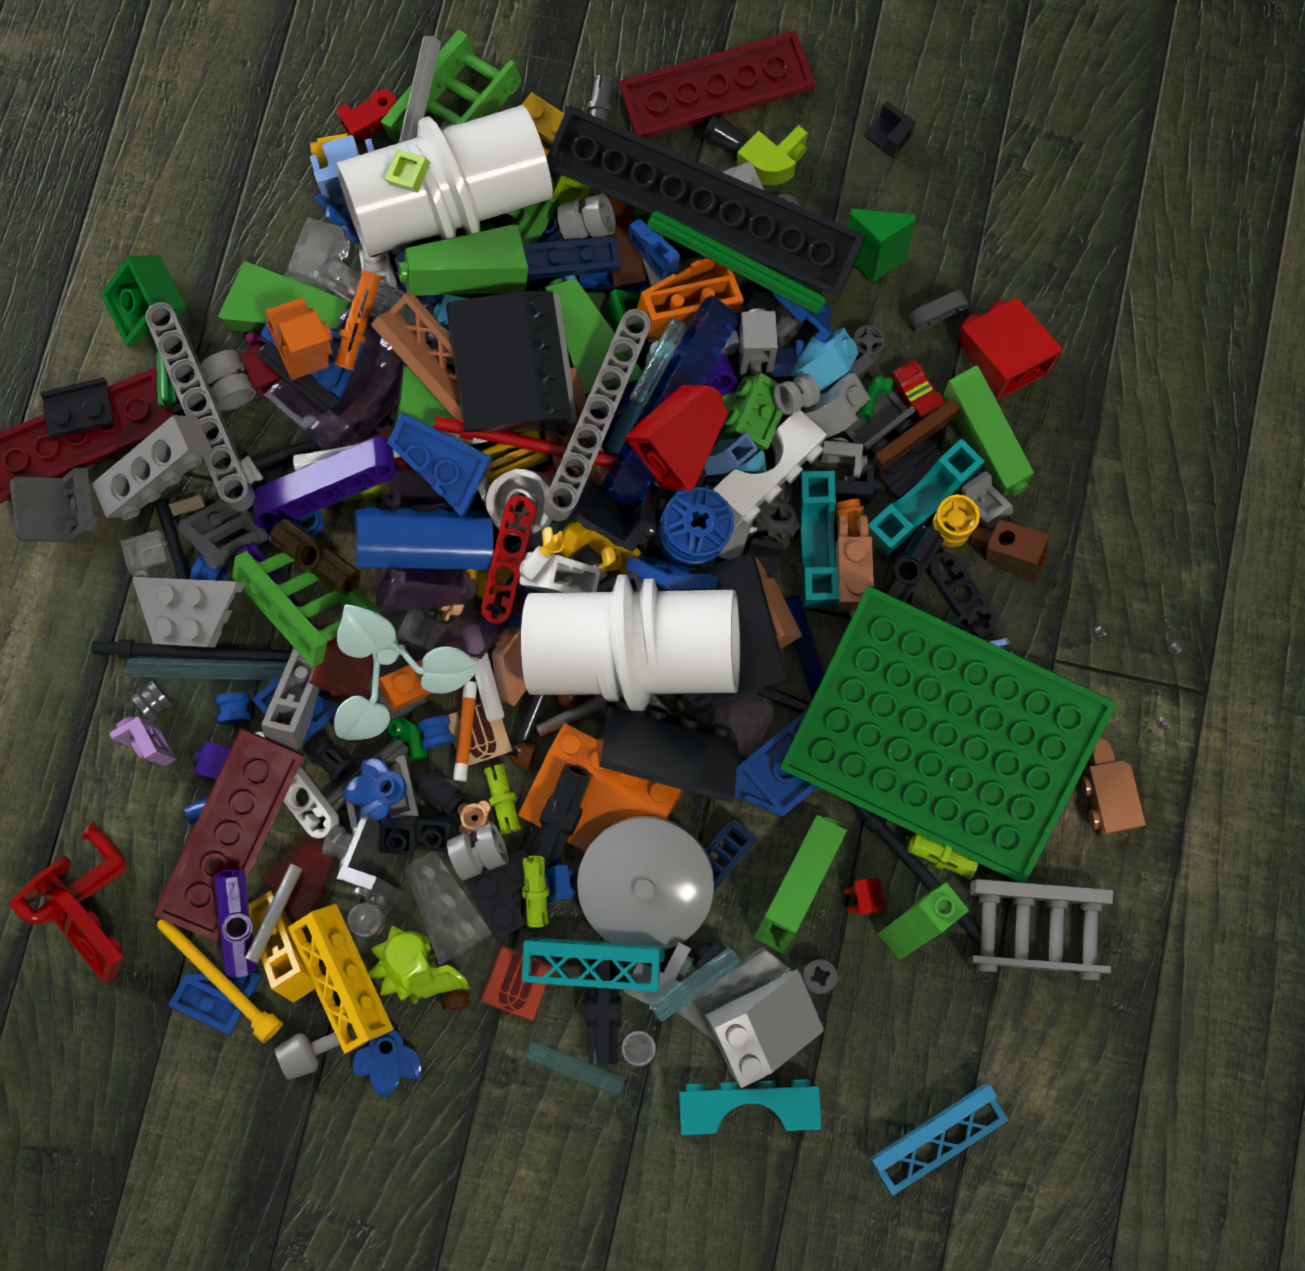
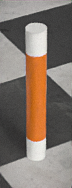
M468 681L463 688L453 780L459 782H466L477 692V683Z

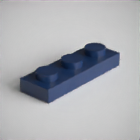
M616 236L523 244L528 265L527 280L619 271L621 267Z

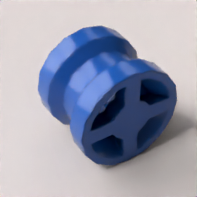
M201 555L192 568L190 579L226 581L229 565L224 563L222 566L212 569L206 563L204 556Z
M226 693L216 696V704L220 707L217 724L240 725L251 722V714L247 711L250 695L247 693Z
M449 715L436 716L417 723L419 731L423 732L422 746L424 750L435 749L456 742L454 734L449 731L448 726L451 723Z

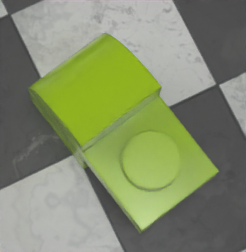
M798 125L776 146L758 131L737 152L736 166L751 161L761 184L778 185L785 183L794 177L796 162L801 159L807 150L808 132Z

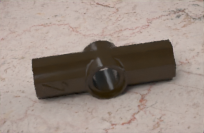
M284 518L280 523L275 524L270 533L271 543L294 559L295 564L300 569L310 571L341 595L347 596L357 588L361 581V571L338 555L332 545L320 542L290 519ZM317 552V558H316V560L314 561V556H315V553Z

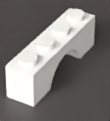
M801 410L793 413L782 423L772 438L770 445L775 455V467L760 474H750L734 469L713 489V491L718 492L728 502L733 513L734 529L743 521L747 525L752 522L761 511L759 506L764 501L770 504L782 491V488L779 487L786 480L792 483L803 471L801 465L806 460L812 463L823 452L824 448L821 447V444L827 434Z

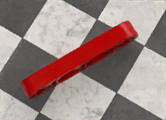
M527 496L512 497L507 501L504 508L481 609L483 617L491 623L499 624L508 621L515 609L520 587V565L529 550L537 516L536 504ZM521 501L525 502L524 508L529 509L528 516H522L519 526H526L525 532L515 528L508 529L509 522L516 524L518 514L513 512V507L519 506ZM512 533L518 535L522 540V547L516 553L507 551L504 545L506 537ZM503 566L511 568L514 572V580L507 586L500 584L497 580V572ZM493 588L500 591H511L510 597L507 595L502 596L501 606L506 608V612L499 614L498 617H495V611L490 609V604L497 603L499 593L493 594Z

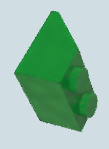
M160 255L128 256L100 292L126 346H132L152 336L145 316L149 307L154 303L163 302L169 304L179 317L187 308ZM171 317L163 318L159 326L163 323L168 324Z

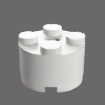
M514 469L496 478L488 489L486 507L497 528L500 529L507 501L514 496L525 495L531 498L537 507V516L532 535L538 534L549 527L553 520L544 512L543 504L552 482L543 474L526 469ZM558 496L553 497V502L557 506L559 504ZM521 505L514 506L513 512L518 514L516 524L509 522L508 529L515 528L525 532L526 526H519L522 516H528L529 509L522 508L521 510Z

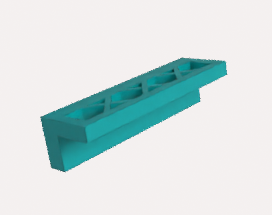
M529 938L524 940L522 982L658 992L660 963L665 960V947ZM532 955L545 956L553 968L545 975H531ZM554 957H564L559 963L554 959ZM570 958H578L587 968L578 978L570 977L561 967ZM587 959H597V961L591 965ZM612 960L621 973L613 980H604L595 970L602 961ZM620 961H626V962H632V963H630V964L625 968V966H624ZM638 962L652 963L651 983L638 982L629 970ZM557 970L562 977L551 975ZM591 973L595 979H587L585 977ZM624 975H625L626 978L629 980V981H618V980H619L622 976H624Z

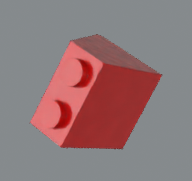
M1018 298L1009 302L1001 300L990 307V312L980 317L978 314L968 317L961 323L962 326L957 335L958 341L973 366L977 365L981 370L996 401L1049 374L1063 351L1055 339Z
M681 385L624 436L663 489L690 492L700 477L729 413L722 404L724 402L722 395L712 386Z

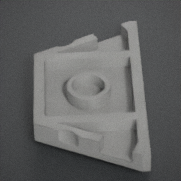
M133 577V584L153 644L215 647L222 634V627L232 613L229 606L236 592L241 593L244 588V582Z

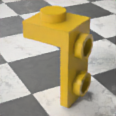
M572 521L563 530L564 548L560 553L566 558L572 557L586 546L591 547L600 556L604 548L613 547L614 552L618 549L621 552L623 565L619 571L625 575L631 572L626 569L628 556L641 555L639 549L636 548L633 552H630L623 547L616 546L609 539L595 531L584 528L579 522Z

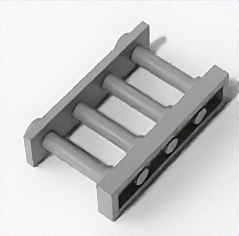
M980 879L970 882V896H979V902L983 903L980 956L972 955L967 957V964H976V971L997 972V966L1077 972L1079 973V979L1100 980V974L1111 973V966L1097 965L1098 912L1102 911V906L1113 904V890ZM1000 898L1013 899V905H1016L1014 959L994 957L996 904L1000 903ZM1034 901L1047 902V908H1050L1049 961L1028 960L1030 906H1034ZM1068 903L1081 904V910L1084 911L1083 964L1062 962L1064 909H1068Z

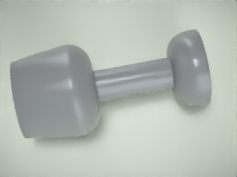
M348 1023L347 1030L352 1041H354L358 1037L352 1024ZM335 1032L314 1042H311L307 1035L299 1033L275 1047L274 1050L286 1079L290 1080L313 1073L319 1064L317 1055L340 1045Z

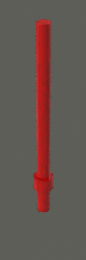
M436 416L434 429L459 434V438L473 441V438L558 457H563L567 448L565 444L512 432H464L462 421ZM598 452L593 465L629 472L632 459Z

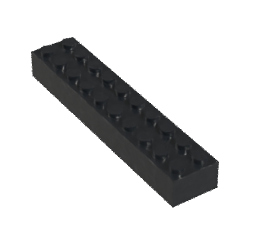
M570 105L567 106L546 157L548 168L554 172L649 214L658 210L753 260L839 298L867 239L866 235Z

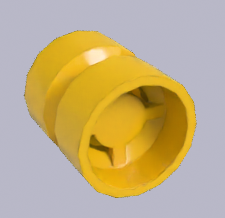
M958 494L948 496L941 502L932 519L931 528L939 532L945 539L942 545L958 547L969 540L979 523L980 512L978 506L969 497Z

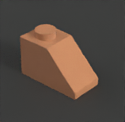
M510 626L509 629L504 630L496 639V648L492 652V660L500 700L514 707L527 688L522 669L521 629Z

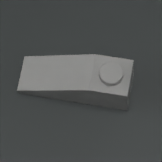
M752 309L748 312H742L737 385H739L743 378L757 373H762L772 379L778 348L775 311Z
M295 648L293 649L261 724L265 738L299 752L311 723L329 655L328 648H326L323 663L313 668Z

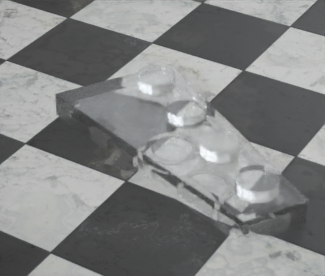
M329 258L316 268L312 279L348 301L353 302L362 273L346 266L340 261ZM380 281L370 314L377 318L391 310L405 293ZM367 290L365 291L363 297V301L360 307L361 309H363L364 302L368 293ZM418 299L427 311L434 316L435 306ZM406 305L399 313L408 323L416 324L415 312ZM425 332L426 343L430 340V332Z

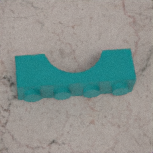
M961 438L909 492L898 501L891 503L868 524V537H872V544L886 558L890 556L920 525H923L936 513L944 499L955 495L970 478L977 475L985 461Z
M802 471L798 482L799 515L801 520L802 608H836L839 601V575L834 547L835 471Z
M810 1079L790 1080V1087H776V1081H755V1088L747 1089L740 1088L737 1082L720 1083L721 1090H707V1083L686 1084V1091H679L681 1135L716 1134L725 1115L735 1107L743 1104H759L769 1108L777 1115L786 1131L821 1130L819 1086H811Z

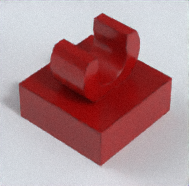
M880 878L854 881L855 887H848L844 890L845 894L857 895L858 904L849 907L848 912L860 913V915L887 912Z

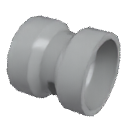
M803 374L794 378L793 382L785 381L776 385L774 398L780 411L790 415L800 411L801 407L808 408L818 404L820 389L816 380L810 374Z

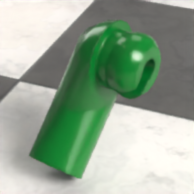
M879 374L871 380L865 388L870 399L857 411L858 417L872 419L878 394H890L893 385L892 378L883 377V374Z
M403 717L392 719L388 724V732L391 736L398 737L408 743L411 760L427 758V751L422 746L423 732L419 731L418 725Z

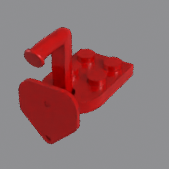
M92 822L83 833L82 840L87 839L105 858L104 862L68 887H65L62 881L69 873L71 860L68 857L61 858L37 874L8 905L25 923L36 925L55 922L69 942L104 985H106L117 976L123 959L121 955L123 950L112 936L107 938L100 929L101 923L97 916L91 910L86 912L80 904L125 872L127 865L122 854L108 837L96 827V824ZM44 896L45 904L34 911L28 903Z

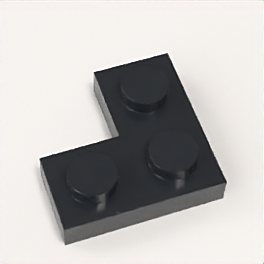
M524 848L509 856L507 864L492 870L486 869L480 875L464 881L497 942L527 925L511 896L522 890L525 886L523 859L528 858V855Z

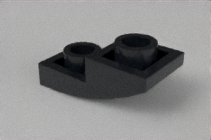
M420 815L383 819L380 832V853L414 856L416 849L448 852L447 841L452 838V816Z

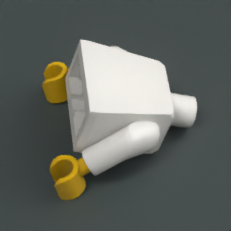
M547 527L542 531L543 546H538L533 552H527L520 565L521 576L519 582L522 586L546 593L596 592L598 583L607 576V571H616L622 568L621 552L619 549L614 552L613 547L604 548L601 551L603 563H596L593 566L551 554L563 550V532L559 531L558 534L553 535L552 528Z

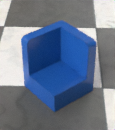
M796 340L795 348L777 349L772 374L774 381L779 384L785 381L793 382L794 379L791 372L803 353V340Z

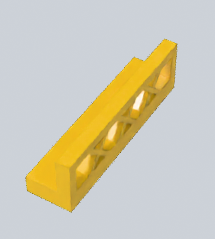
M337 904L312 911L288 927L344 1054L394 1030ZM305 926L308 927L311 933V943L307 941L302 930ZM319 959L323 960L326 966V975L319 968ZM333 991H336L340 997V1007L336 1005L333 999ZM348 1023L352 1024L358 1037L354 1041H352L347 1030Z

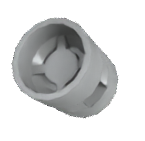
M604 193L584 198V203L580 200L560 204L558 207V223L565 241L588 239L590 236L599 238L614 234L616 222L613 207Z
M225 350L215 353L200 364L208 384L212 386L211 391L219 410L224 411L238 408L255 397L256 391L248 374H244L245 367L237 351Z
M492 822L474 829L472 836L463 833L447 841L450 860L461 880L465 881L480 875L484 867L492 870L509 862L505 842L497 826Z

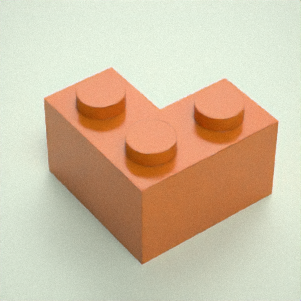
M303 297L266 310L267 327L291 380L328 368V358L332 354L329 343L332 340L330 328L326 321H320L313 307H307Z

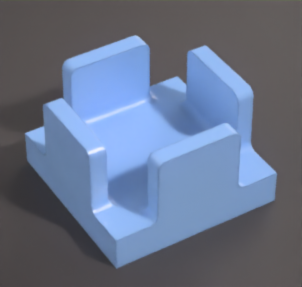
M352 135L323 144L328 162L327 167L321 169L316 155L310 156L321 194L336 204L339 203L341 205L346 204L339 181L336 163L359 156ZM371 138L365 140L368 153L375 151Z

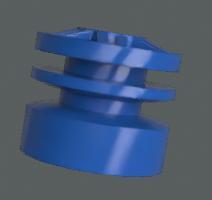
M694 487L690 492H678L668 502L656 527V541L662 554L672 563L691 568H700L711 563L720 554L732 535L734 529L732 510L728 502L718 492L708 488ZM692 521H701L703 523V526H697L693 528L691 526Z

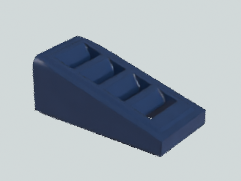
M733 817L705 849L712 869L720 874L714 879V892L758 840L753 833ZM730 831H733L746 842L743 847L728 836ZM722 841L737 853L734 858L718 846ZM712 852H715L728 863L725 869L710 857Z

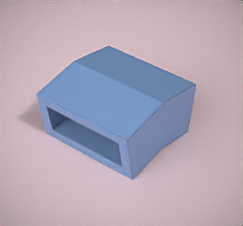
M746 432L735 439L721 440L713 446L704 466L706 475L725 474L737 468L755 453L758 448L749 434Z

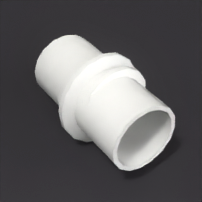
M524 105L459 125H451L443 130L428 116L418 121L417 138L336 163L344 198L356 233L367 257L435 235H439L442 240L455 238L456 229L460 227L464 229L467 235L480 232V221L551 199L553 193L544 149L535 124ZM397 149L426 157L431 162L418 193L392 186L385 180Z
M618 575L613 592L529 593L525 599L521 626L522 669L527 691L530 695L602 694L607 701H618L624 695L629 709L633 711H644L651 694L737 693L740 671V628L736 591H659L655 579H644L641 591L633 592L629 577L627 575Z

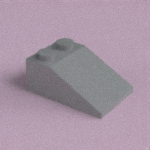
M797 969L705 1014L728 1069L740 1088L773 1073L824 1031L800 972Z

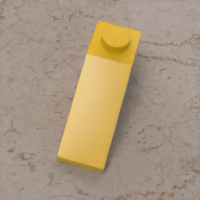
M272 890L248 904L249 916L253 925V938H255L275 896ZM283 909L261 955V960L271 989L294 1003L313 991L315 987L288 930L292 922Z

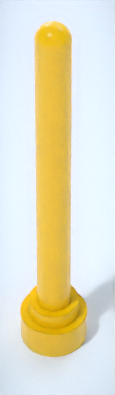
M159 919L157 922L158 929L252 1022L253 1034L262 1043L270 1040L279 1031L283 1023L273 1013L261 1012L174 924Z

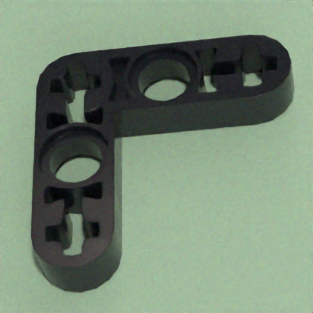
M949 552L936 554L929 565V574L958 616L950 624L968 632L966 628L977 619L975 615L978 614L980 618L986 616L989 620L986 623L987 629H984L983 626H978L971 632V634L984 639L997 625V616L954 554ZM939 561L943 564H951L952 567L949 570V574L953 580L957 575L961 578L956 580L949 588L946 586L950 581L947 573L937 572ZM957 587L968 588L971 592V600L967 603L958 602L954 597V590Z

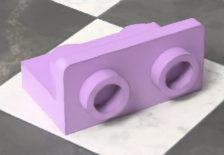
M130 716L116 724L117 729L109 733L112 740L133 747L140 758L144 757L151 762L153 761L163 766L177 760L159 725L139 716L136 718L135 716Z

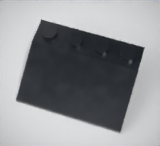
M519 291L452 301L446 304L464 432L557 431L572 419L553 292Z
M747 554L691 570V574L711 573L719 576L716 589H678V591L735 590L738 600L740 628V671L737 693H681L685 712H708L789 682L755 554Z
M621 697L618 701L606 700L595 734L599 767L733 803L735 797L738 741L735 732H732L730 727L720 723H713L712 726L702 724L698 718L687 714H681L680 717L667 714L668 711L664 708L649 705L644 711H633L629 709L624 697Z

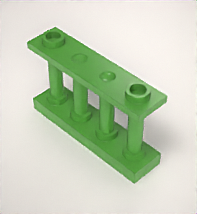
M458 29L439 51L425 113L430 112L450 125H459L494 114L505 100L516 92L522 81L515 62L509 60L501 71L474 55L475 51L468 35ZM468 66L492 80L482 94L455 78L463 67ZM412 84L381 120L389 139L397 144L399 143ZM448 88L473 103L462 117L436 102V99L445 89Z
M247 551L235 556L232 578L236 582H244V592L312 668L323 663L327 642L337 637L341 620L319 630L308 621V618L338 603L343 607L346 604L353 605L381 615L378 607L369 601L358 588L351 591L347 596L341 595L310 571L281 585L274 583L267 574L294 561L284 552L262 562L255 561ZM317 552L315 553L314 561L317 558ZM319 580L330 591V593L302 607L295 606L287 597Z

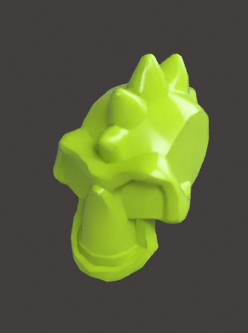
M392 926L387 941L371 948L379 962L368 971L370 978L383 979L380 988V995L382 996L396 992L400 1000L409 997V1000L416 1004L419 998L422 997L428 998L440 993L470 988L466 978L454 967L449 965L437 967L434 961L436 960L435 955H430L429 952L431 951L429 938L421 933L404 931L396 926Z

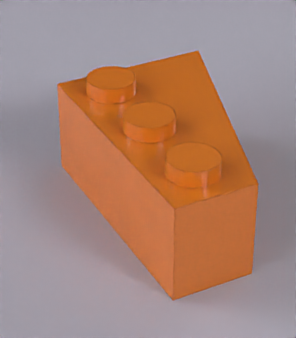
M705 258L701 261L698 259L691 263L688 269L677 275L672 274L643 291L637 309L646 313L650 319L651 325L645 339L649 340L736 321L744 300L732 270L709 258Z

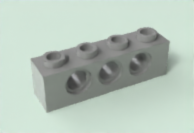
M173 415L92 483L106 518L128 520L140 514L141 508L147 503L160 498V493L163 490L177 484L184 473L198 467L202 463V459L213 451L197 416Z

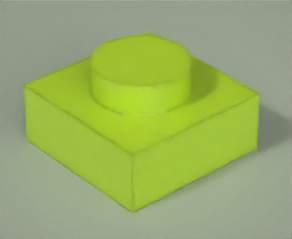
M397 149L385 180L392 186L418 193L431 162L426 157Z
M561 175L552 197H555L560 204L580 200L584 203V198L589 197L591 188Z

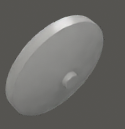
M634 816L610 825L591 842L581 861L578 872V897L588 922L598 934L610 943L664 946L665 950L677 946L679 942L682 943L687 940L705 920L714 892L713 869L704 847L686 828L662 817Z

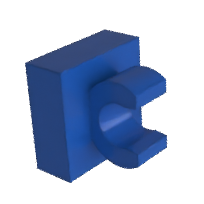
M557 865L545 869L546 885L549 886L547 904L572 899V896L578 894L577 888H571L569 877L578 875V870H568L567 865Z

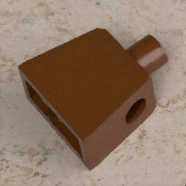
M999 520L994 531L977 525L972 535L971 543L986 549V562L1036 583L1048 555L1050 535Z

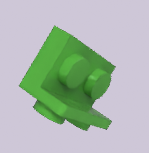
M762 373L743 378L736 389L738 396L734 406L728 410L729 413L724 421L725 427L722 434L727 437L734 435L739 437L747 432L758 449H768L783 415L774 398V389L779 383Z

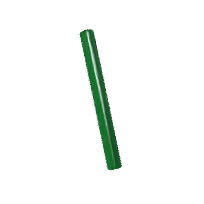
M658 210L652 213L648 221L650 229L815 314L821 312L826 302L825 296Z

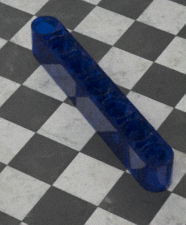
M713 295L708 296L701 303L633 428L681 385H704L738 323V312ZM627 440L624 442L601 485L600 493L627 510H632L641 500L653 475Z

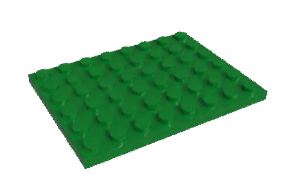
M867 585L779 769L916 834L918 833L944 847L947 844L952 847V851L1020 883H1026L1117 703Z

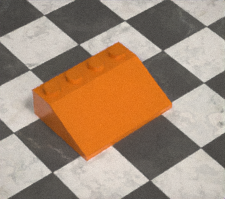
M564 722L544 759L518 816L540 828L542 825L539 822L541 813L547 800L554 793L564 765L566 763L577 764L588 769L593 776L581 805L583 812L572 836H569L567 843L586 852L596 836L620 820L634 816H656L668 819L683 789L599 767L596 739Z

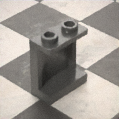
M867 353L857 359L849 372H847L855 373L864 389L878 375L873 369L875 362ZM840 377L838 380H836L831 385L826 387L820 393H827L842 377ZM892 390L889 395L879 393L872 419L858 417L855 423L841 433L850 443L863 444L862 455L869 456L871 453L875 455L890 443L888 440L896 433L901 436L914 425L912 420L917 410L913 406L907 408Z

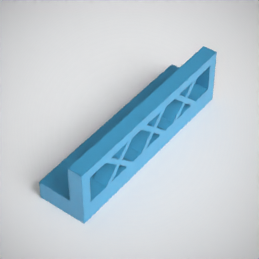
M984 1084L869 1158L892 1196L1009 1121L996 1101L997 1095L991 1085ZM989 1103L997 1119L986 1126L973 1123L975 1111ZM956 1123L967 1125L963 1141L958 1144L944 1141L947 1129ZM972 1126L981 1128L977 1132L970 1135ZM940 1134L939 1140L933 1139ZM927 1142L938 1144L935 1159L929 1163L915 1160L916 1151L919 1147ZM943 1145L952 1147L941 1154ZM911 1153L910 1159L905 1158V1156ZM899 1160L908 1162L906 1178L894 1185L885 1169ZM914 1164L923 1166L912 1173Z

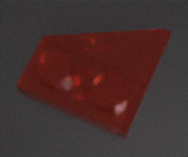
M309 835L261 878L276 894L290 864L303 869L285 905L297 920H300L312 912L317 899L321 896L325 886L324 882L327 875L331 873L336 857L319 838Z

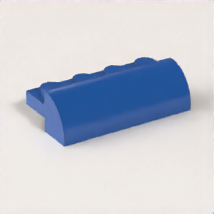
M374 507L364 510L355 509L357 567L490 570L493 559L492 518H488V513L468 510L465 518H462L457 512H448L442 509L432 511H414L409 508L381 510Z

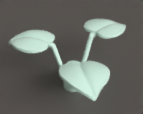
M346 604L337 631L338 647L346 655L356 658H364L373 653L372 694L369 701L362 696L356 695L346 699L339 706L334 718L335 732L339 738L345 740H362L375 737L387 728L390 721L389 710L385 705L376 703L378 699L380 664H392L399 655H402L416 673L423 674L420 680L423 689L432 693L443 694L455 691L470 681L479 667V660L472 658L457 648L439 647L424 656L422 660L423 667H421L408 654L403 644L398 645L394 626L389 620L368 609Z

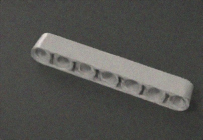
M163 302L154 303L146 312V322L185 415L197 416L206 436L212 430H219L217 437L208 441L213 451L204 457L218 494L231 509L235 511L247 510L254 503V490L183 322L169 304ZM171 317L168 324L159 326L163 318ZM183 345L180 352L174 355L170 354L175 346ZM195 373L194 378L190 382L182 383L185 375ZM202 401L207 402L203 410L194 412L196 404ZM231 458V463L227 468L218 469V464L221 460ZM243 487L241 496L235 499L230 498L233 489Z
M632 309L627 311L616 329L544 500V512L552 520L563 521L567 519L580 498L650 329V319L642 310ZM626 325H634L639 329L640 333L630 332ZM614 353L624 354L628 361H619L614 356ZM602 382H612L616 386V390L606 389ZM596 409L601 411L605 418H594L590 410ZM586 438L592 443L593 447L583 448L577 439ZM565 468H576L580 472L581 477H570L566 473ZM561 496L565 498L568 502V507H558L553 502V497Z

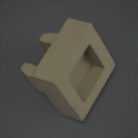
M203 487L172 496L169 502L172 515L177 516L181 514V521L187 518L189 513H197L204 509L207 498Z

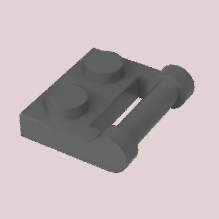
M231 494L230 498L235 499V497ZM222 499L181 520L178 530L204 556L206 563L212 569L222 566L227 558L235 555L243 547L252 544L259 545L268 539L267 531L254 524V518L247 510L235 511ZM241 528L247 531L244 535L220 548L214 545V543Z

